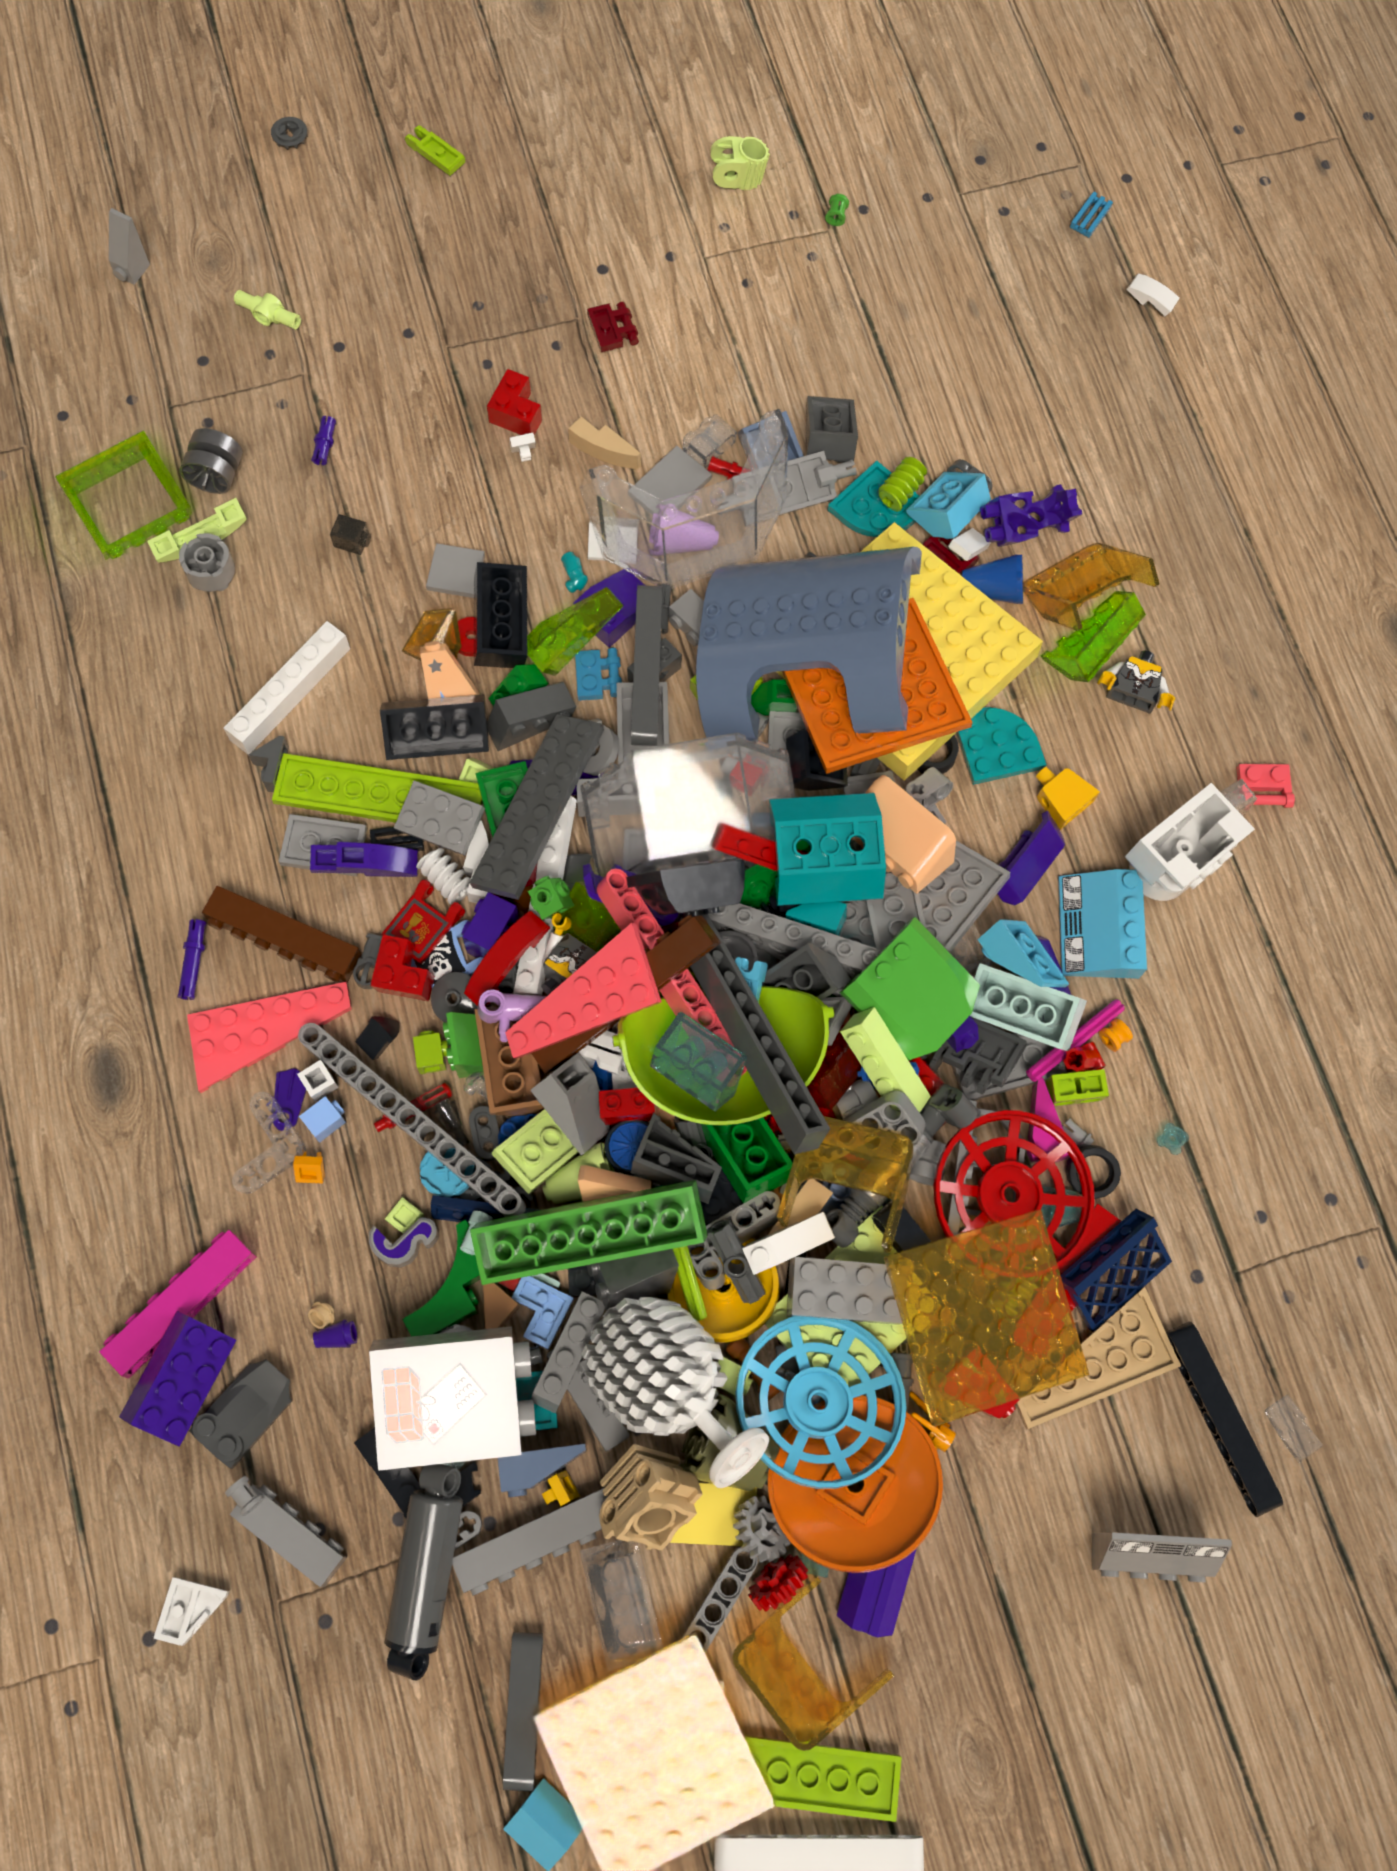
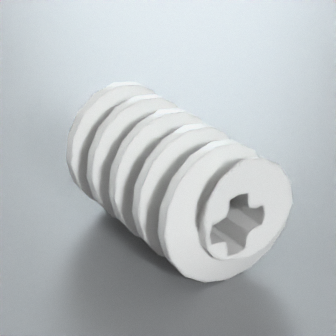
M441 847L422 857L417 863L416 868L421 869V873L427 876L428 881L434 884V888L441 891V895L444 898H448V903L452 905L454 902L459 903L467 896L471 878L461 879L465 873L462 869L454 872L458 864L453 862L448 865L451 856L445 855L441 857L445 851Z

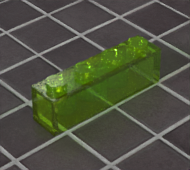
M1115 591L1092 611L1094 615L1091 618H1087L1084 621L1081 620L1075 626L1077 630L1068 638L1063 636L1056 642L1058 647L1051 653L1048 650L1041 655L1042 660L1070 680L1089 682L1146 615L1134 592Z

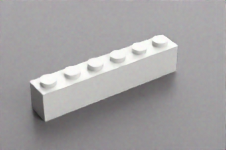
M326 621L228 722L224 730L229 740L249 755L350 650L346 635Z

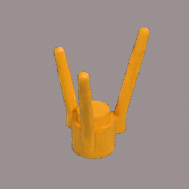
M910 1392L909 1396L935 1422L931 1424L915 1412L911 1413V1416L929 1429L927 1434L936 1450L940 1449L946 1452L952 1444L956 1432L949 1428L950 1425L932 1411L916 1394Z

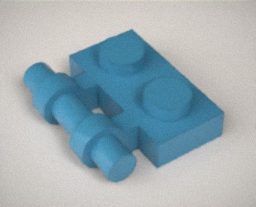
M609 648L607 650L608 657L600 659V650L575 651L578 701L603 699L602 690H610V696L617 697L616 683H622V678L619 677L621 661L616 648ZM601 670H609V678L602 679Z

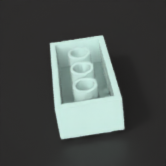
M981 963L979 964L974 979L980 984L970 1017L1061 1050H1070L1087 1002L1086 1000L1050 987H1040L1027 979Z

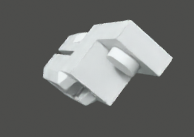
M606 1031L578 1052L590 1068H593L596 1061L598 1067L607 1072L625 1078L628 1076L622 1056L598 1049L602 1048L621 1055L619 1046L613 1047L612 1036L617 1035L616 1033Z

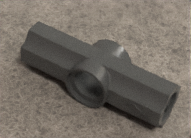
M722 1219L715 1222L707 1229V1234L724 1265L725 1274L731 1278L743 1303L751 1304L758 1301L766 1294V1290L758 1274L753 1275L742 1249L745 1246L742 1245L730 1220ZM734 1259H739L742 1261V1263L734 1264L731 1261Z

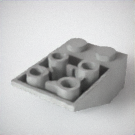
M579 1053L530 1090L581 1156L611 1130L610 1125H605L600 1119V1090L596 1075Z

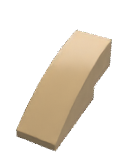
M580 417L568 428L569 442L584 453L606 463L624 468L639 469L641 467V453L607 425L598 430L583 417Z

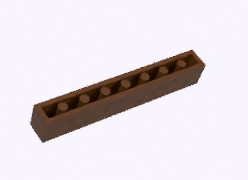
M692 915L685 917L677 924L679 928L672 934L669 931L656 940L658 945L653 949H644L658 991L722 943L703 916L692 917ZM620 1019L531 1054L544 1073L555 1071L614 1026Z

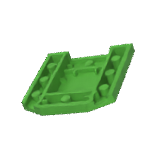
M913 917L899 930L894 939L867 967L858 973L839 993L858 1012L875 1007L906 1058L911 1060L937 1051L972 1014L980 984L916 917Z

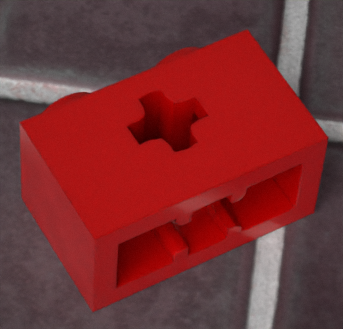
M638 1088L599 1091L600 1119L605 1125L617 1124L621 1121H650L653 1113L660 1117L659 1107L652 1103Z

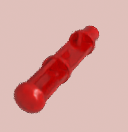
M443 1083L411 1100L410 1103L421 1112H424L449 1097L451 1098L453 1095L452 1089L447 1083ZM441 1086L443 1087L444 1091L425 1101L422 1099V1096ZM444 1093L447 1094L448 1097L429 1107L426 1106L425 1103ZM383 1115L382 1119L373 1123L378 1133L386 1128L391 1129L397 1126L385 1115ZM415 1115L408 1116L406 1120L414 1117Z

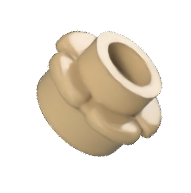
M315 1302L312 1305V1309L308 1312V1317L316 1328L323 1329L334 1323L335 1313L332 1306L328 1303Z

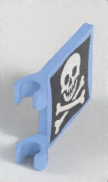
M464 920L452 927L422 965L414 959L412 960L411 967L427 969L435 976L433 986L439 978L451 972L473 975L482 961L483 957H479L467 964L457 939L463 936L461 932L468 920Z

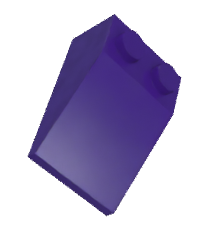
M624 568L591 586L573 602L574 618L610 648L636 624L637 585H646Z

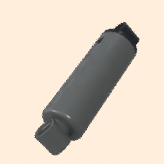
M442 1464L425 1465L419 1477L421 1489L413 1491L410 1496L384 1641L385 1645L391 1648L387 1658L388 1669L395 1674L415 1681L424 1676L429 1665V1654L436 1652L438 1648L463 1505L462 1498L455 1495L461 1483L459 1470Z

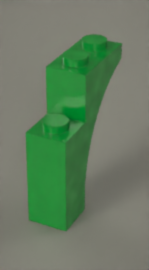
M466 1219L456 1225V1256L446 1281L430 1301L402 1319L411 1337L439 1334L447 1327L455 1324L458 1325L478 1313L475 1308L479 1304L472 1289L465 1290V1288L481 1280L476 1256L467 1254L460 1249L469 1229Z

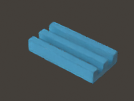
M1096 192L1091 194L1070 225V228L1088 238L1093 234L1113 204L1111 200L1108 202L1104 201L1105 197L1103 196L1098 198V193ZM1095 203L1094 207L1091 209L1089 214L1086 216L1084 221L1079 226L1078 223L1080 222V220L1086 214L1091 205ZM1100 207H1102V211L1099 213V215L1094 220L1089 229L1086 230L1085 227L1087 226L1089 221L1092 219L1097 210Z

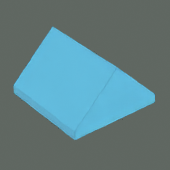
M543 1778L503 1830L545 1870L550 1871L568 1851L589 1820Z

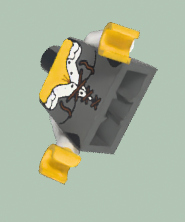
M1146 650L1141 651L1138 658L1129 656L1126 662H1118L1104 671L1097 682L1098 685L1103 683L1108 686L1107 690L1109 691L1106 698L1151 714L1156 704L1157 708L1166 706L1171 711L1175 701V697L1169 693L1166 679L1162 676V668L1152 664L1155 655Z
M559 913L554 914L552 917V924L556 929L555 932L552 931L542 962L547 980L541 987L547 995L597 953L569 933L562 935L563 931H567L572 923L570 918L565 917L564 923L559 925L562 915Z

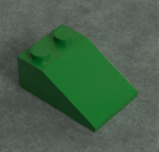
M526 761L475 773L492 838L528 770Z

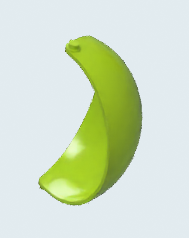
M762 986L759 1005L807 1087L815 1077L825 1057L829 1038V1018H834L833 1007H827L819 998L806 992L782 987ZM664 997L660 998L661 1003L622 1017L619 1020L617 1035L612 1036L613 1047L619 1046L626 1070L638 1089L662 1110L681 1119L707 1125L739 1124L771 1114L748 1070L729 1085H724L715 1078Z

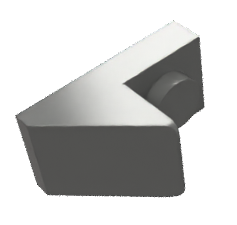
M284 736L276 737L249 754L253 765L263 767L261 781L268 792H274L283 753H288L289 746Z

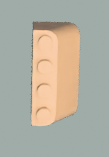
M881 775L864 794L875 793L882 814L886 872H892L905 888H910L917 894L954 863L956 838L947 825L889 777ZM852 837L850 839L857 842L863 849V841L860 838Z

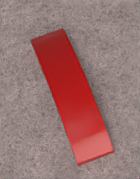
M531 910L523 915L497 940L482 959L469 980L464 994L478 1006L480 996L485 991H500L498 985L530 946L535 948L551 927Z

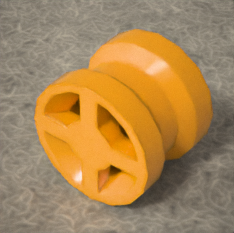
M1118 1018L1111 1021L1108 1028H1102L1099 1031L1100 1039L1113 1052L1118 1051L1122 1043H1128L1133 1039L1129 1027Z

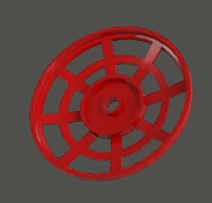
M1003 1110L976 1118L969 1126L959 1129L948 1141L940 1155L935 1170L933 1183L934 1204L944 1234L953 1247L966 1260L979 1269L993 1275L1007 1278H1028L1045 1274L1058 1268L1070 1259L1088 1234L1095 1204L1094 1184L1090 1169L1076 1143L1060 1127L1041 1116L1019 1110ZM1010 1120L1007 1137L990 1139L977 1146L969 1133L974 1128L989 1122ZM1021 1122L1029 1123L1044 1130L1060 1144L1047 1154L1034 1143L1020 1139ZM961 1140L969 1154L965 1157L958 1170L955 1183L941 1181L946 1160L954 1146ZM1006 1146L1005 1161L992 1166L983 1152L993 1147ZM1017 1147L1029 1151L1039 1161L1031 1168L1016 1162ZM1066 1153L1071 1157L1078 1172L1082 1196L1065 1195L1063 1179L1055 1162ZM973 1161L983 1172L978 1186L963 1184L967 1170ZM1046 1169H1048L1053 1179L1056 1194L1043 1193L1042 1184L1038 1176ZM1007 1187L1012 1188L1016 1193L1014 1202H1009L1005 1199L1004 1191ZM940 1192L955 1194L957 1211L965 1226L956 1237L951 1232L944 1217ZM963 1195L977 1197L978 1205L982 1211L972 1221L965 1210ZM1042 1205H1054L1053 1217L1045 1229L1035 1218L1039 1214ZM1065 1206L1082 1207L1077 1229L1070 1242L1063 1248L1052 1235L1061 1223ZM988 1221L1002 1227V1243L989 1239L979 1230ZM1026 1225L1036 1235L1035 1239L1027 1243L1013 1245V1228ZM974 1237L986 1247L1002 1252L1003 1268L994 1267L980 1261L963 1246ZM1044 1244L1055 1255L1050 1261L1037 1267L1015 1270L1014 1253L1030 1251Z

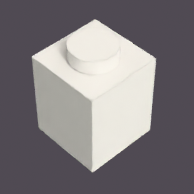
M322 1060L297 1074L315 1102L339 1088Z

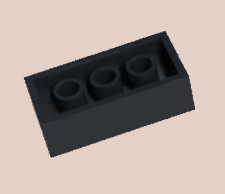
M477 562L474 574V666L514 668L516 665H525L527 659V566Z
M484 694L384 702L381 704L380 716L386 760L489 752Z

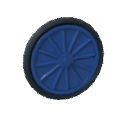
M644 1120L621 1121L608 1132L604 1146L605 1155L612 1167L620 1173L636 1176L631 1173V1168L649 1125L648 1122Z

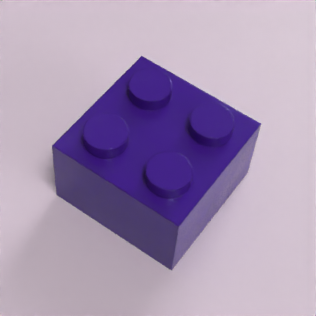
M489 892L484 899L481 898L478 901L474 910L475 916L472 921L468 920L465 923L461 932L467 954L475 958H484L497 940L519 920L516 905Z

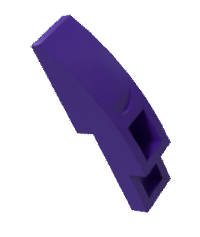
M337 842V845H311V873H364L365 876L417 877L418 850L355 842Z

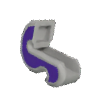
M419 1218L392 1245L373 1225L369 1232V1245L382 1262L390 1267L402 1268L414 1261L418 1255L421 1243H424L428 1249L432 1248L439 1238V1231L431 1219Z

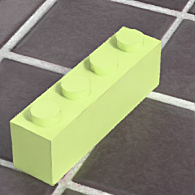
M873 1007L854 1014L840 1033L881 1097L892 1091L905 1093L920 1113L931 1096L876 1008ZM889 1105L895 1111L900 1110L896 1105Z

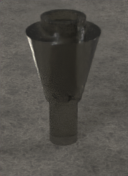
M446 1098L435 1104L436 1110L432 1114L454 1135L456 1141L462 1146L470 1143L462 1129L456 1100L450 1101L449 1098Z

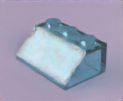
M680 1012L655 1046L650 1067L716 1112L735 1095L747 1056L683 1012Z

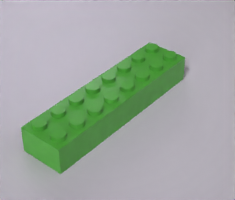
M696 1180L478 1222L470 1229L482 1285L704 1243L708 1236Z

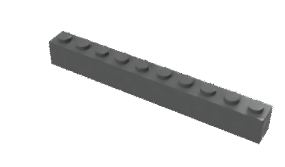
M700 912L699 916L704 917L722 943L690 967L793 1153L798 1154L818 1149L829 1132L830 1127L709 915H704L703 912Z

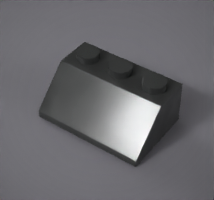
M809 942L767 970L765 982H762V986L799 990L809 993L822 1001L850 982L851 979L835 956Z

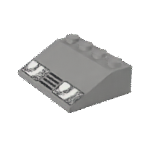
M1114 1532L1092 1533V1570H1101V1576L1119 1577V1571L1130 1572V1578L1148 1579V1573L1159 1574V1580L1177 1581V1575H1188L1189 1582L1206 1583V1577H1215L1232 1546V1540Z

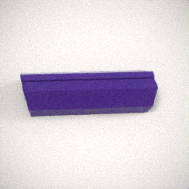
M917 1549L901 1561L887 1568L864 1573L848 1572L836 1616L851 1629L862 1631L868 1635L877 1638L893 1636Z

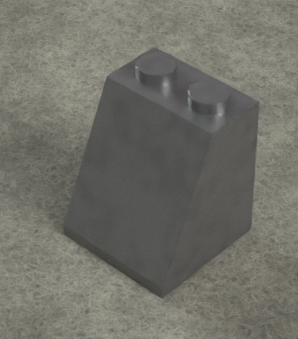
M668 1249L587 1265V1271L590 1276L594 1277L596 1282L597 1298L603 1301L605 1309L608 1310L616 1306L624 1298L639 1300L641 1297L661 1298L668 1296L679 1264L673 1250Z

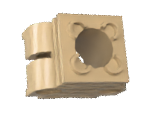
M633 1444L600 1481L601 1486L605 1487L602 1490L603 1495L608 1496L603 1502L599 1514L604 1538L610 1539L612 1536H615L616 1539L626 1542L634 1541L645 1544L648 1550L653 1548L662 1551L671 1542L678 1529L689 1523L697 1514L694 1503L703 1494L696 1475L683 1470L682 1466L678 1465L680 1459L677 1456Z

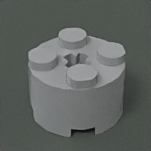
M210 533L197 534V538L191 540L188 544L185 542L179 551L180 564L193 588L205 592L223 591L228 588L235 574V564L229 549L219 536Z

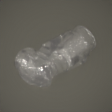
M483 1072L470 1074L463 1085L464 1091L469 1095L477 1092L488 1101Z

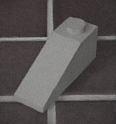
M111 208L109 211V262L116 278L135 285L150 263L132 217Z

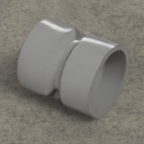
M933 1140L931 1146L927 1148L928 1150L914 1167L907 1172L906 1176L918 1183L933 1186L935 1170L946 1144ZM943 1169V1171H942L941 1181H942L943 1176H944V1172H945L944 1169Z

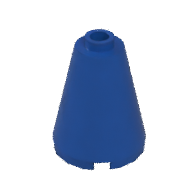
M1016 554L962 571L961 576L991 600L1023 604L1022 554Z

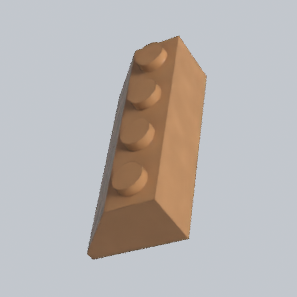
M492 1006L486 1007V1009H488L489 1011H496L499 1009V1007ZM474 1009L490 1115L520 1116L542 1112L544 1107L530 1091L541 1082L539 1064L532 1054L513 1058L508 1041H500L499 1021L496 1023L484 1022L480 1019L477 1009ZM510 1021V1028L518 1021Z

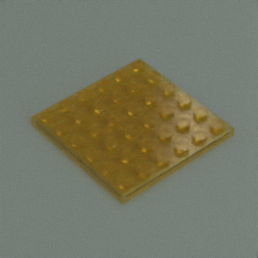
M1041 1209L884 1256L932 1426H938L1089 1375Z
M696 1632L533 1715L535 1725L601 1871H651L776 1806L775 1800Z

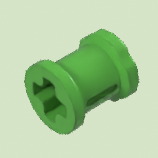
M835 194L829 199L830 209L826 213L825 220L832 226H841L845 223V210L849 207V200L843 194Z

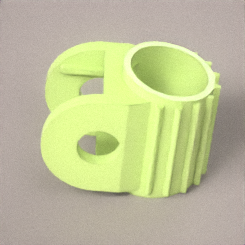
M728 136L718 139L712 144L710 149L711 158L717 163L713 169L714 182L723 188H739L742 190L757 188V185H761L770 155L768 153L769 148L766 147L762 140L755 137L741 138ZM728 148L733 149L732 154H724L723 151Z

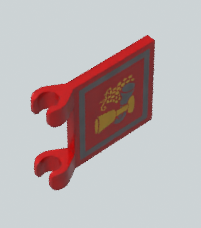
M425 879L420 881L414 894L381 934L409 939L415 945L412 958L421 965L451 927L466 912L462 905L454 902L446 916H444L424 902L434 891V887Z

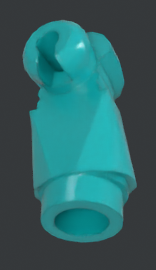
M567 552L561 557L563 566L570 577V580L566 581L565 586L569 592L574 593L577 589L581 591L585 587L588 577L583 573L580 558L575 556L573 552Z

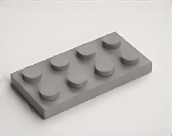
M1011 1033L1026 1040L1027 1047L1003 1087L1001 1088L990 1083L983 1094L976 1091L977 1084L984 1074L978 1071L968 1088L961 1085L963 1076L971 1062L968 1063L964 1071L954 1066L952 1068L960 1091L969 1100L974 1101L1034 1084L1035 1082L1030 1080L1026 1071L1055 1047L1017 1033ZM1061 1061L1042 1077L1044 1081L1051 1075L1067 1073L1064 1062Z

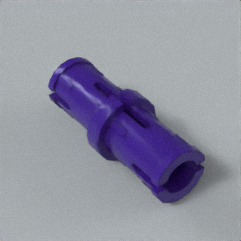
M326 416L321 417L318 434L314 437L315 448L311 461L316 465H320L321 460L322 466L327 464L329 449L334 443L332 436L336 420L333 417L328 416L327 422Z

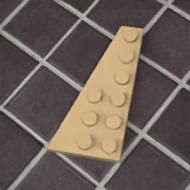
M1142 1288L1019 1398L1020 1400L1015 1405L1026 1430L1181 1366L1146 1288Z

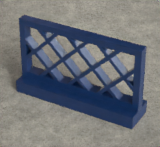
M1137 1208L1057 1278L1060 1286L1068 1291L1086 1326L1092 1332L1096 1331L1172 1262L1155 1229L1158 1226L1155 1218ZM1149 1234L1147 1245L1139 1246L1140 1241ZM1138 1251L1145 1252L1142 1265L1135 1264ZM1129 1252L1127 1264H1121V1258ZM1157 1252L1161 1259L1151 1266L1152 1254ZM1110 1269L1107 1281H1100L1101 1276ZM1118 1269H1125L1122 1282H1115ZM1133 1270H1140L1138 1279L1134 1283H1130ZM1090 1287L1087 1299H1081L1080 1295ZM1098 1287H1105L1102 1300H1095ZM1113 1288H1120L1119 1296L1114 1301H1110ZM1093 1306H1101L1099 1314L1092 1319Z

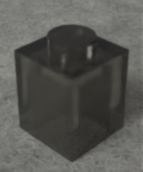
M338 514L330 537L333 547L361 555L364 547H368L370 544L371 533H369L366 522Z

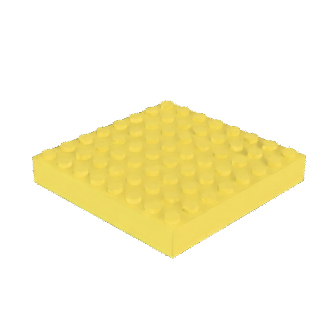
M894 522L861 552L904 547H918L921 550L920 574L911 575L909 599L914 598L972 719L1038 657L1043 641ZM777 671V673L782 678H784L782 671ZM955 733L877 758L905 781Z

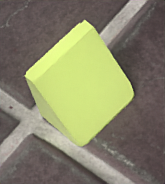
M468 758L459 780L478 783L475 773L494 769V767L475 758Z

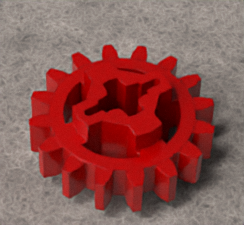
M789 1554L786 1559L780 1557L777 1563L771 1561L760 1571L761 1575L754 1578L755 1584L749 1587L750 1593L748 1596L759 1611L763 1609L767 1612L771 1606L775 1610L779 1603L785 1605L793 1599L792 1596L796 1595L795 1591L804 1586L802 1581L808 1578L806 1574L808 1569L798 1555L793 1557Z

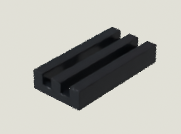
M394 827L370 830L371 844L394 845L425 851L424 840L413 836H399L376 840V837L406 834L396 830Z

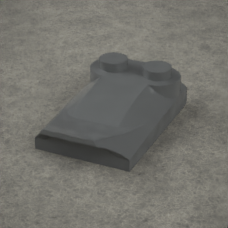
M267 1359L257 1363H250L210 1408L196 1418L189 1431L217 1459L230 1469H233L291 1404L292 1400L289 1394L290 1380Z

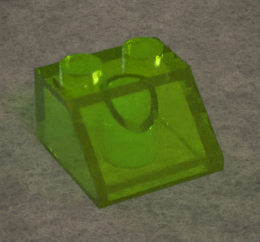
M575 882L569 894L575 906L561 914L562 918L559 925L564 923L565 917L570 918L571 927L567 931H563L562 934L569 933L598 952L621 930L605 905L590 898L585 882Z

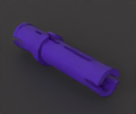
M194 919L189 920L187 941L183 944L185 955L177 997L183 1000L195 999L201 953L205 950L203 939L207 923L198 919L196 921Z

